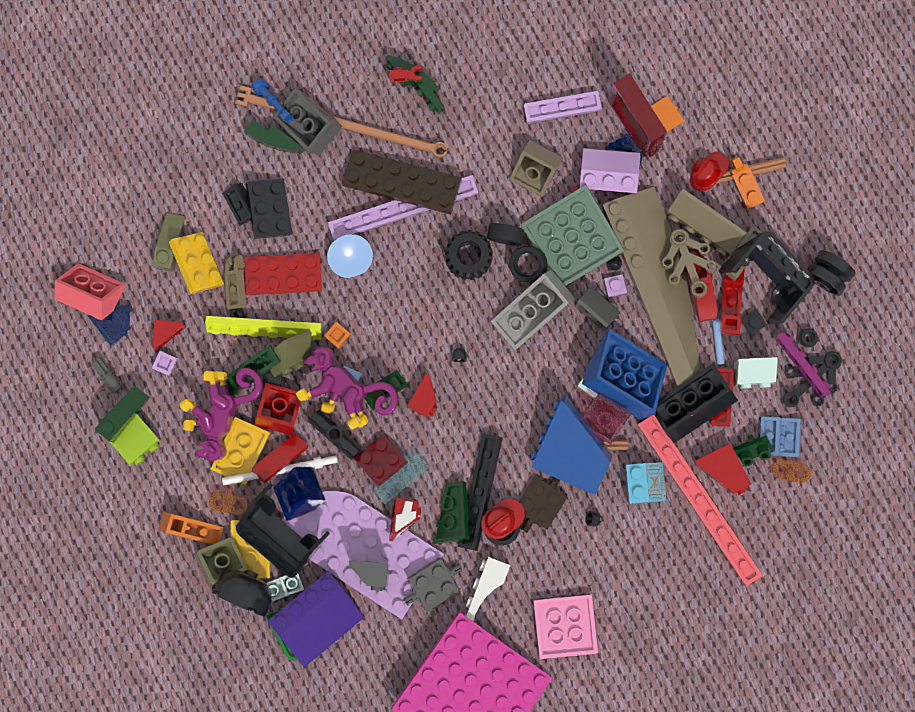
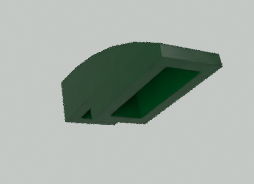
M253 119L244 130L245 135L266 147L288 153L302 154L304 152L301 145L274 125L267 130Z

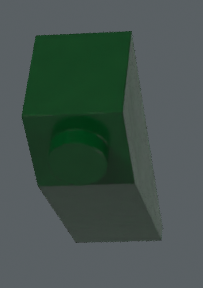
M134 386L107 413L94 430L109 442L114 443L150 397Z

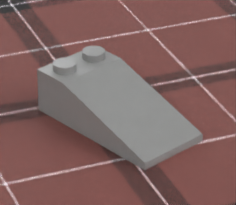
M550 270L538 278L491 322L512 348L516 350L561 313L576 298L555 273Z

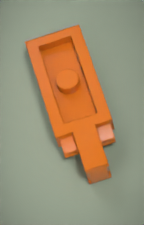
M737 156L730 159L734 167L731 170V176L746 208L750 209L764 202V197L747 163L742 164Z

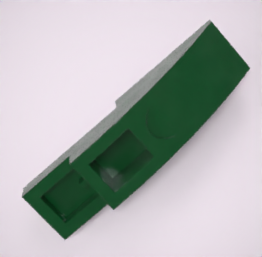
M391 55L386 56L387 63L385 65L388 70L403 67L405 70L410 71L414 67L413 64ZM423 71L415 72V76H422V81L409 80V82H399L403 88L407 87L409 90L416 86V93L421 98L423 96L428 101L426 104L432 112L436 111L439 115L444 111V105L435 95L439 91V87Z

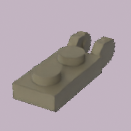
M235 255L234 258L229 256L225 260L224 275L227 310L246 308L243 270L245 263L242 255Z

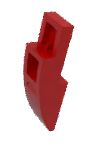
M687 246L689 253L707 260V258L699 254V250ZM694 264L699 280L707 286V293L704 297L696 298L693 296L691 291L693 284L687 271L690 281L689 289L698 321L704 322L718 319L711 274L705 268ZM702 288L696 289V293L700 294L703 292Z

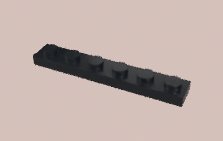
M488 434L482 435L467 501L469 539L459 541L457 547L478 551L482 534L481 521L487 511L503 440L502 437Z

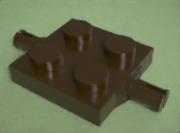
M534 477L519 501L524 508L525 518L527 519L521 530L524 531L525 529V532L528 533L533 524L540 525L547 530L549 529L568 498L556 488L560 482L559 479L556 480L553 477L550 483Z

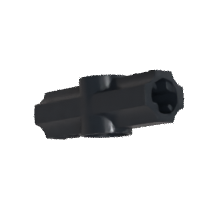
M321 410L315 412L308 422L350 460L362 449L356 441ZM339 430L340 437L337 440H332L330 438L331 431Z

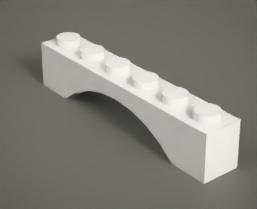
M488 557L487 561L483 559L479 569L483 571L481 578H476L472 588L476 590L473 597L469 596L466 607L469 608L467 615H465L467 618L474 621L475 614L486 596L495 588L504 584L510 565Z

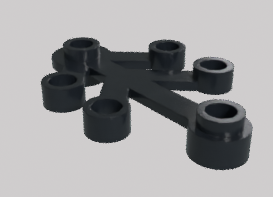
M835 351L827 352L823 357L805 354L808 358V363L822 364L817 369V375L821 380L822 375L828 371V384H832L835 387V390L831 391L830 394L835 393L838 389L836 369L841 366V356ZM830 357L835 359L834 364L829 363ZM789 367L785 371V376L788 379L804 377L799 369ZM790 369L794 371V376L792 377L788 375V370ZM806 380L794 392L786 393L783 397L784 405L789 408L797 406L799 397L811 387V384ZM814 390V397L812 398L813 400H811V402L815 407H819L823 405L824 399H821L820 404H816L814 402V399L816 397L821 399V397ZM789 396L793 397L794 402L792 404L788 403L787 398Z

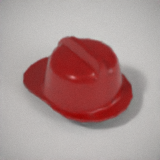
M712 152L707 157L697 160L691 168V177L689 179L691 186L699 191L711 189L727 172L729 168L728 158L720 152Z
M504 499L497 503L482 518L483 532L492 539L506 537L519 527L524 520L525 512L522 504L514 499Z

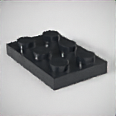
M284 179L246 182L254 239L292 235Z

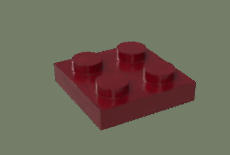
M384 433L354 457L377 487H380L408 463Z

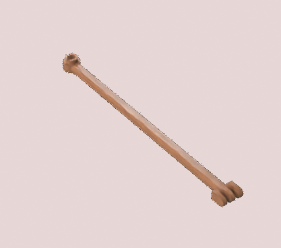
M239 86V90L244 91L245 94L237 93L236 97L242 98L243 101L235 100L234 104L247 107L248 103L275 110L273 106L268 105L265 97L251 94L252 88ZM332 116L342 125L341 128L431 152L437 158L445 157L447 155L446 151L448 152L447 146L443 142L433 144ZM438 148L444 150L442 154H438L436 151Z

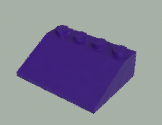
M328 571L267 622L303 667H306L365 617Z

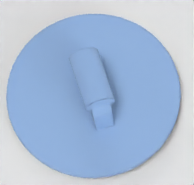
M355 234L343 235L334 240L327 253V260L331 270L344 278L355 277L366 272L373 259L372 248L368 241Z

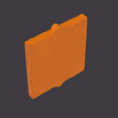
M668 95L651 106L667 132L684 122V119L678 112V107L674 106Z

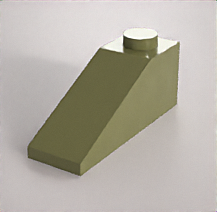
M166 213L152 262L154 268L174 272L176 259L169 241L181 237L185 216Z

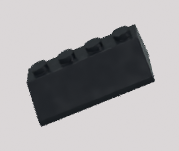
M711 364L660 398L654 415L667 436L675 443L736 403L738 399L716 366Z

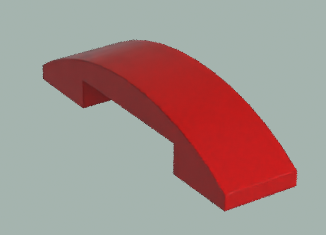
M745 268L735 281L724 273L720 314L721 334L740 336L742 287Z

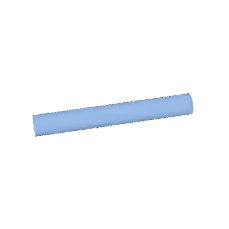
M717 307L718 319L712 320L716 361L717 365L725 363L720 333L719 309Z

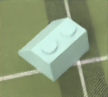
M777 357L738 359L733 363L735 386L740 385V389L752 388L751 385H759V388L771 387V384L776 382Z

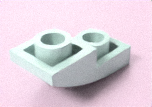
M299 574L293 578L283 576L266 583L272 593V602L304 590Z

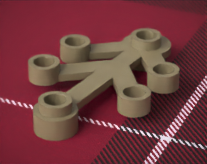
M683 229L674 230L670 235L672 246L667 256L662 260L663 267L671 269L674 266L673 259L678 250H680L682 256L673 274L669 276V283L671 286H678L681 281L680 276L686 266L693 284L691 286L692 294L696 298H702L707 293V286L699 280L694 264L705 268L708 273H714L717 270V265L713 260L708 261L689 253L687 246L699 250V254L702 256H707L710 253V246L706 243H699L690 239L688 233ZM682 237L683 240L681 242L676 241V238ZM707 247L708 250L706 252H702L701 248ZM670 260L672 262L670 265L664 264L665 261ZM709 264H713L715 266L711 270L707 268ZM676 277L678 278V281L676 283L671 282V279ZM702 288L703 292L700 294L696 293V289Z

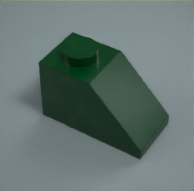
M397 370L378 381L391 384L397 393L408 386ZM376 390L368 392L364 399L374 410L375 401L379 396L385 395L387 397L385 402L391 399L387 391Z

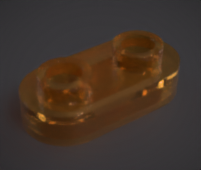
M778 460L772 465V474L777 479L804 483L811 477V470L805 464ZM779 466L784 467V473L778 472ZM798 470L803 471L804 474L802 477L797 476Z
M216 492L209 499L210 507L218 512L241 515L248 508L246 498L240 495ZM219 498L223 500L221 506L216 504V500ZM238 501L242 503L240 509L235 507V503Z

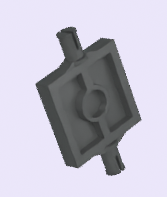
M441 558L432 561L407 577L411 585L412 594L403 598V601L408 606L410 603L418 600L426 612L430 611L459 592L453 576L462 571L461 566L457 564L448 569Z

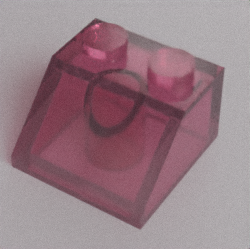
M598 393L590 402L582 417L598 437L612 444L632 413Z

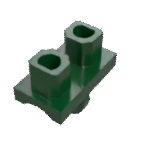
M752 434L748 435V442L734 447L737 456L745 467L752 465L754 458L760 457L761 460L771 458V452H774V447L771 445L767 435L757 439Z

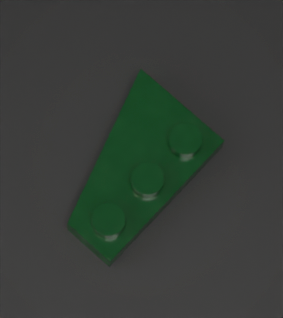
M466 482L448 483L445 485L441 502L442 512L440 520H437L436 537H433L432 544L469 539Z

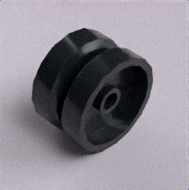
M820 250L815 257L816 264H810L807 270L813 275L816 285L833 295L841 296L846 289L844 282H850L856 272L840 257L828 251Z

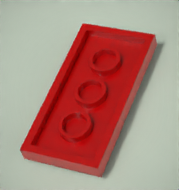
M320 253L244 257L246 296L322 292Z

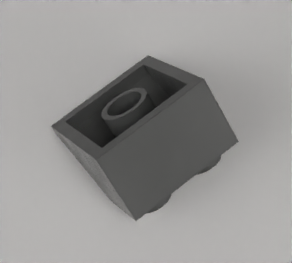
M591 287L578 300L575 307L604 332L620 314L618 311L619 307L612 301H606L603 298L605 295L596 288L594 290Z
M349 560L350 567L366 586H371V590L383 591V587H388L390 564Z

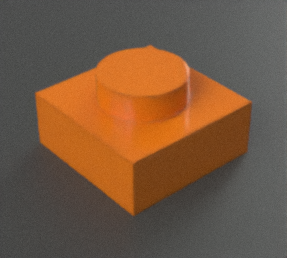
M335 322L324 337L339 349L350 337L351 333Z

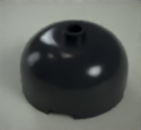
M230 570L223 573L212 590V593L218 594L219 598L240 608L254 611L255 614L264 617L272 602V593L269 586L257 578L259 574L248 570L247 573L240 570Z

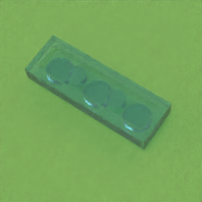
M415 453L408 459V463L380 487L373 489L385 505L429 468L418 453Z

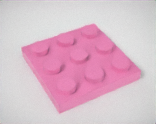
M592 595L534 600L539 659L598 653Z

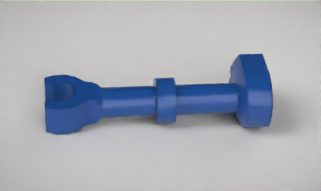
M263 78L255 80L251 87L258 96L263 95L268 105L273 106L289 124L294 118L278 102L277 96L270 93L268 90L270 85Z

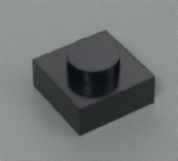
M757 309L741 319L742 324L751 336L767 326V323Z

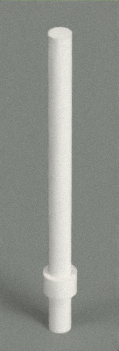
M336 455L325 458L320 456L310 461L290 464L276 475L309 468H323L324 465L337 463ZM254 472L224 477L222 482L224 486L259 479V477Z

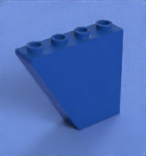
M563 395L561 400L557 399L552 409L556 411L554 416H549L545 427H548L546 434L542 432L538 443L541 444L539 450L535 449L532 454V468L596 495L611 462L612 454L569 398Z

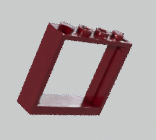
M629 73L613 83L608 102L642 156L646 157L649 155V157H652L659 152L667 131Z

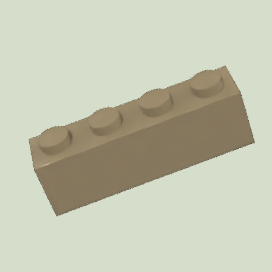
M682 189L666 213L671 222L682 224L684 226L683 229L691 235L695 233L700 237L699 240L702 243L711 244L716 248L715 251L723 257L725 255L729 257L747 233L684 189Z

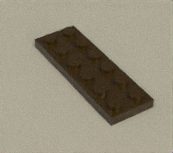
M353 149L342 180V186L451 215L462 178Z

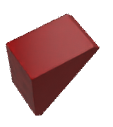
M155 320L152 341L153 349L156 351L161 349L184 330L186 326L182 322Z

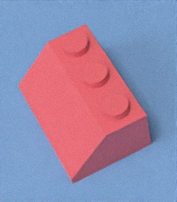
M78 263L55 280V300L99 320H103L114 311L125 288V284Z

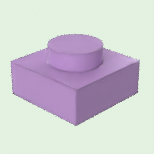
M623 274L604 278L608 298L627 294Z
M159 351L152 369L171 376L178 359Z

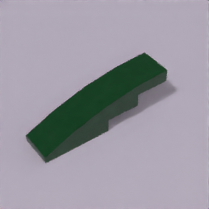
M271 345L239 365V368L227 375L226 385H228L229 395L235 396L245 389L236 382V374L240 369L251 368L262 377L281 362ZM249 375L244 377L246 382H251V384L254 382L253 378Z

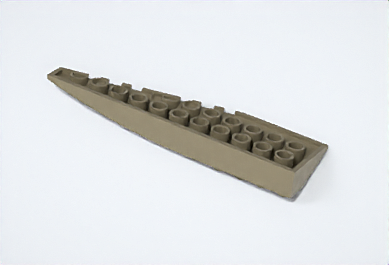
M651 187L607 202L602 205L601 209L625 250L621 253V257L677 388L701 372L685 268L680 276L681 281L678 286L674 287L669 283V276L673 274L682 255L680 250H678L673 259L674 266L671 269L663 267L662 260L667 256L672 246L670 235L673 231L655 188ZM667 260L664 264L668 266L672 262L670 260ZM676 277L671 279V282L676 283L678 281V278Z

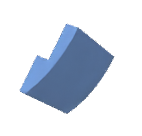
M761 416L760 437L767 435L771 445H773L774 452H771V456L800 458L802 419Z

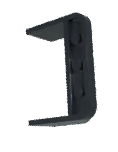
M762 232L737 248L718 272L720 274L733 273L740 266H747L753 260L776 285L771 293V300L777 308L766 322L768 324L784 323L813 288L815 281L813 275L772 232Z
M270 483L251 502L236 525V531L241 538L282 573L293 578L317 552L330 533L327 531L320 539L312 534H306L303 538L274 514L276 510L275 502L267 496L273 487V484Z

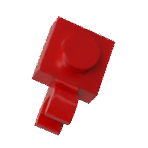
M414 66L410 71L405 70L403 67L393 68V70H389L390 83L409 82V80L422 81V76H415V72L422 71V67Z

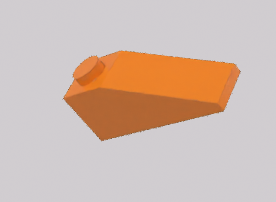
M163 512L158 528L159 531L212 545L220 542L224 529L221 526Z

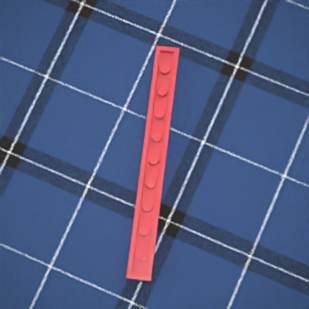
M651 415L639 423L638 427L744 585L748 586L763 576L679 450L667 436L655 415Z

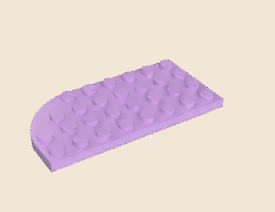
M324 491L304 497L295 503L282 519L285 524L302 538L306 534H312L320 539L328 531L330 533L310 560L400 619H403L412 605L410 603L407 606L405 601H403V598L412 594L411 585L407 577L437 558H442L444 555L409 531H406L394 541H389L391 519L357 497L344 492ZM349 560L390 564L388 587H383V591L371 590V586H366L350 567Z

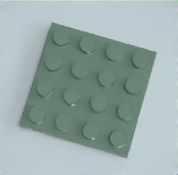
M584 185L521 224L532 245L539 248L547 258V271L552 270L565 287L625 251L587 185Z

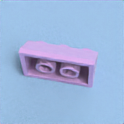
M583 148L580 188L587 185L589 189L637 193L640 153Z

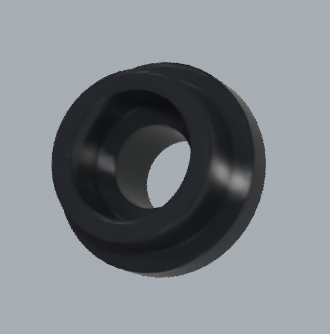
M807 328L800 332L798 339L802 346L810 348L817 343L818 335L813 329ZM805 335L811 336L810 342L805 340Z

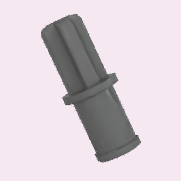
M97 358L92 362V366L101 377L100 380L106 383L113 394L123 387L113 375V370L110 371L101 358Z

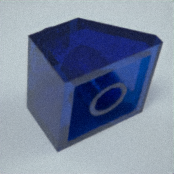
M294 467L273 487L286 521L314 511L326 500L312 467Z

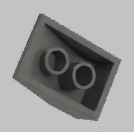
M296 87L282 104L294 119L288 124L277 111L273 115V118L307 152L319 156L342 127L327 111Z

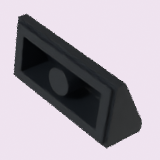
M243 183L235 184L222 194L239 226L251 221L247 191Z

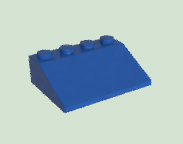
M607 329L586 367L582 384L641 420L654 415L656 412L667 364L613 330Z

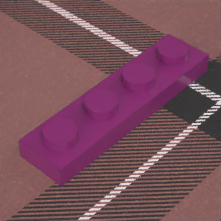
M784 331L776 336L774 339L821 399L831 393L829 390L830 385L825 379H820L817 375L818 370L813 364L809 365L805 359V353L800 348L797 349L793 344V338L788 333L785 334Z

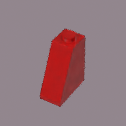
M730 443L694 461L698 468L732 494L737 492L740 495L748 491L747 487L752 485Z

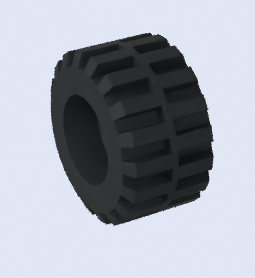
M467 230V232L460 231L459 234L453 235L451 240L449 239L445 248L446 265L449 271L454 273L457 278L461 277L462 280L480 278L484 273H487L492 264L493 250L491 243L486 239V236L480 235V232H472V230ZM465 245L477 247L480 251L479 261L469 266L462 264L457 256L459 249Z

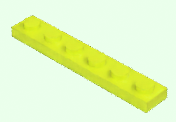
M206 316L205 321L207 333L212 334L222 333L234 336L249 335L252 337L290 338L310 330L312 333L311 341L321 340L322 336L321 323Z

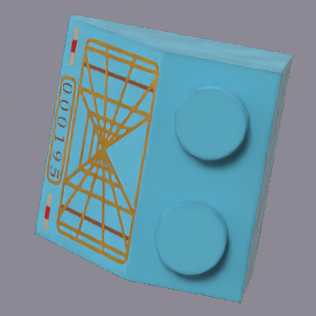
M662 462L624 466L628 504L666 501Z

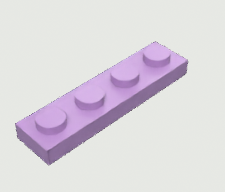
M598 91L524 104L527 124L602 110Z

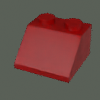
M265 383L254 426L292 435L301 402L296 396L298 391Z

